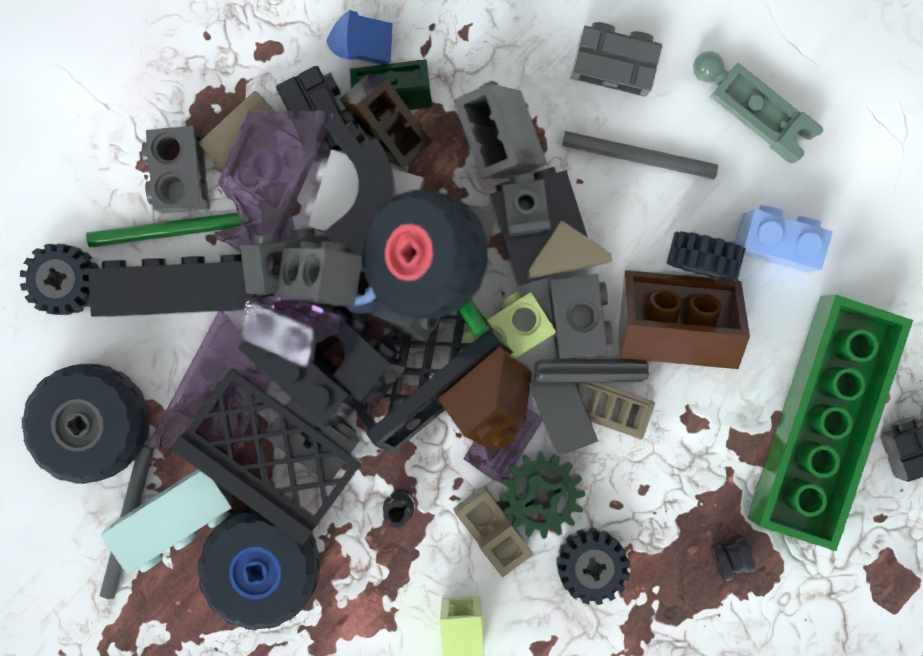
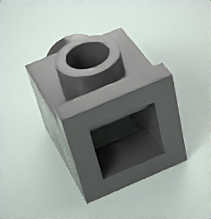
M520 174L509 177L510 184L502 186L508 237L548 232L551 226L544 180L535 181L534 174ZM522 196L531 197L534 202L533 208L530 210L521 209L518 205V199Z

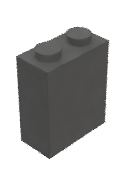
M489 83L453 100L481 179H510L509 177L525 174L547 165L521 90Z

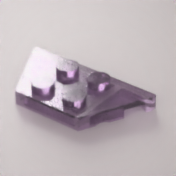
M247 111L218 184L227 198L234 202L236 212L243 223L250 224L257 235L279 233V238L281 237L327 130L324 125L333 118V113L329 111Z
M218 311L147 446L151 448L172 447L178 437L185 433L231 368L237 370L266 392L271 386L273 380L238 350L244 337L226 313ZM233 381L225 392L228 410L248 407L246 390ZM254 396L255 404L260 405L262 401ZM219 402L212 412L221 411ZM250 411L230 414L232 438L244 436L251 423ZM222 416L207 418L198 431L211 441L225 439ZM240 442L233 443L234 450L238 448ZM226 444L218 445L222 449L227 450Z

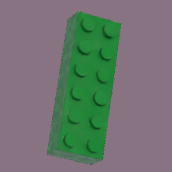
M839 295L820 296L747 516L749 520L760 527L837 552L913 323L912 319Z

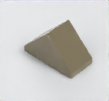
M561 221L528 269L527 275L528 279L607 264L612 261V257L609 251Z

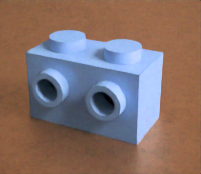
M760 205L759 210L754 209L743 214L735 243L746 248L745 255L803 272L822 270L833 231L820 228L821 221L803 216H798L797 221L782 217L783 211L781 209L766 205Z

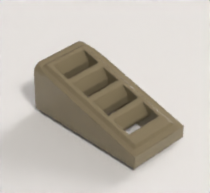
M576 382L582 399L587 387L594 389L587 407L591 422L643 439L655 402L599 382ZM603 392L609 395L602 415L599 416L595 412ZM617 398H620L624 401L618 419L614 421L610 418ZM634 403L640 406L631 427L626 425Z

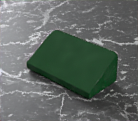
M427 59L350 68L351 89L365 76L372 74L387 78L409 110L430 108L432 106Z

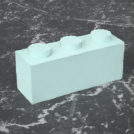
M196 469L108 525L100 536L127 575L138 568L143 573L162 560L160 554L173 546L177 551L192 542L197 537L194 532L204 525L208 524L210 528H213L230 516L228 510L232 508L234 500L225 488Z

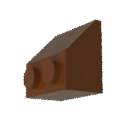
M499 346L440 396L438 400L464 437L496 451L510 445L516 439V433L525 426L530 392L529 382L532 378V371L527 365Z

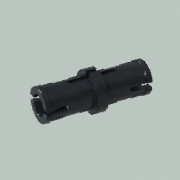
M397 489L390 494V497L387 496L384 500L383 518L385 521L389 520V526L394 528L402 527L413 516L415 504L413 496L408 494L409 491ZM394 506H399V507H403V506H404V509H399V508H395V509H394L393 507H394Z

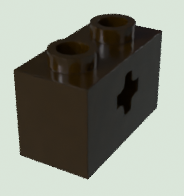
M368 74L339 99L368 139L372 141L376 137L385 151L389 162L404 168L432 143L387 78Z

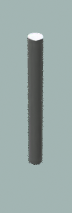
M565 131L563 137V147L709 179H715L718 172V164L569 131Z
M144 444L140 454L134 461L120 518L140 505L154 452L153 446ZM110 552L99 594L100 597L105 599H115L123 570L112 552Z

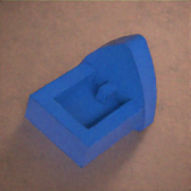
M349 10L333 26L327 38V45L336 56L343 59H356L380 65L391 62L393 23L359 16L358 12Z

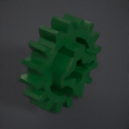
M537 451L535 461H530L529 457L524 454L522 455L524 465L519 468L511 463L509 468L514 475L512 478L502 477L501 483L508 487V491L500 492L499 499L509 501L510 503L502 509L504 516L515 515L511 522L514 529L521 524H525V534L528 537L532 535L534 529H539L542 539L547 538L548 529L552 528L558 535H562L561 524L563 522L570 526L575 525L571 513L583 512V507L576 502V499L585 497V491L575 488V485L581 482L582 478L579 474L569 476L573 465L569 461L565 462L562 466L558 465L559 456L557 457L555 453H553L549 461L545 460L542 451ZM538 469L552 470L561 477L558 478L557 476L553 479L540 475ZM526 476L528 480L524 492L516 497L517 486L520 480ZM539 486H543L545 491L552 489V491L547 493L548 501L541 503L539 498L532 500L537 495L535 489ZM568 492L566 504L558 513L556 508L560 497L567 495ZM535 511L543 514L545 519H533L523 512Z

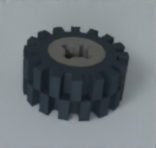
M676 231L674 232L666 263L687 272L737 281L746 248L733 242H727L724 239L712 238L708 235Z
M57 243V245L46 244L44 249L36 248L32 251L33 258L26 257L23 264L27 265L28 269L27 271L20 270L19 276L26 277V283L20 284L21 291H28L29 294L25 296V299L28 303H35V309L46 311V314L71 315V313L84 311L82 308L84 306H90L88 269L99 268L97 263L90 261L92 258L90 254L82 252L78 247ZM57 272H59L57 280H54L55 276L57 275Z
M589 528V531L585 532L583 529L576 531L577 535L574 537L569 535L565 539L566 544L560 546L558 550L559 558L556 560L557 572L565 590H568L574 599L580 598L582 603L589 605L590 601H595L596 605L603 604V599L614 600L616 598L614 594L617 591L623 592L625 589L623 583L625 580L629 581L630 577L628 572L630 561L620 542L615 537H612L609 532L604 530L600 532L596 528Z

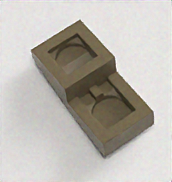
M485 486L453 508L455 515L476 540L480 550L502 578L534 555L518 530L512 527L510 519L504 516L502 508Z

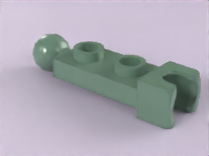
M713 51L703 52L696 57L693 63V71L697 79L706 83L715 82L719 85L710 97L771 145L770 148L786 161L795 163L804 156V150L796 142V134H799L806 140H811L815 136L822 134L823 128L805 112L800 113L739 62L730 72H727L724 69L723 59Z

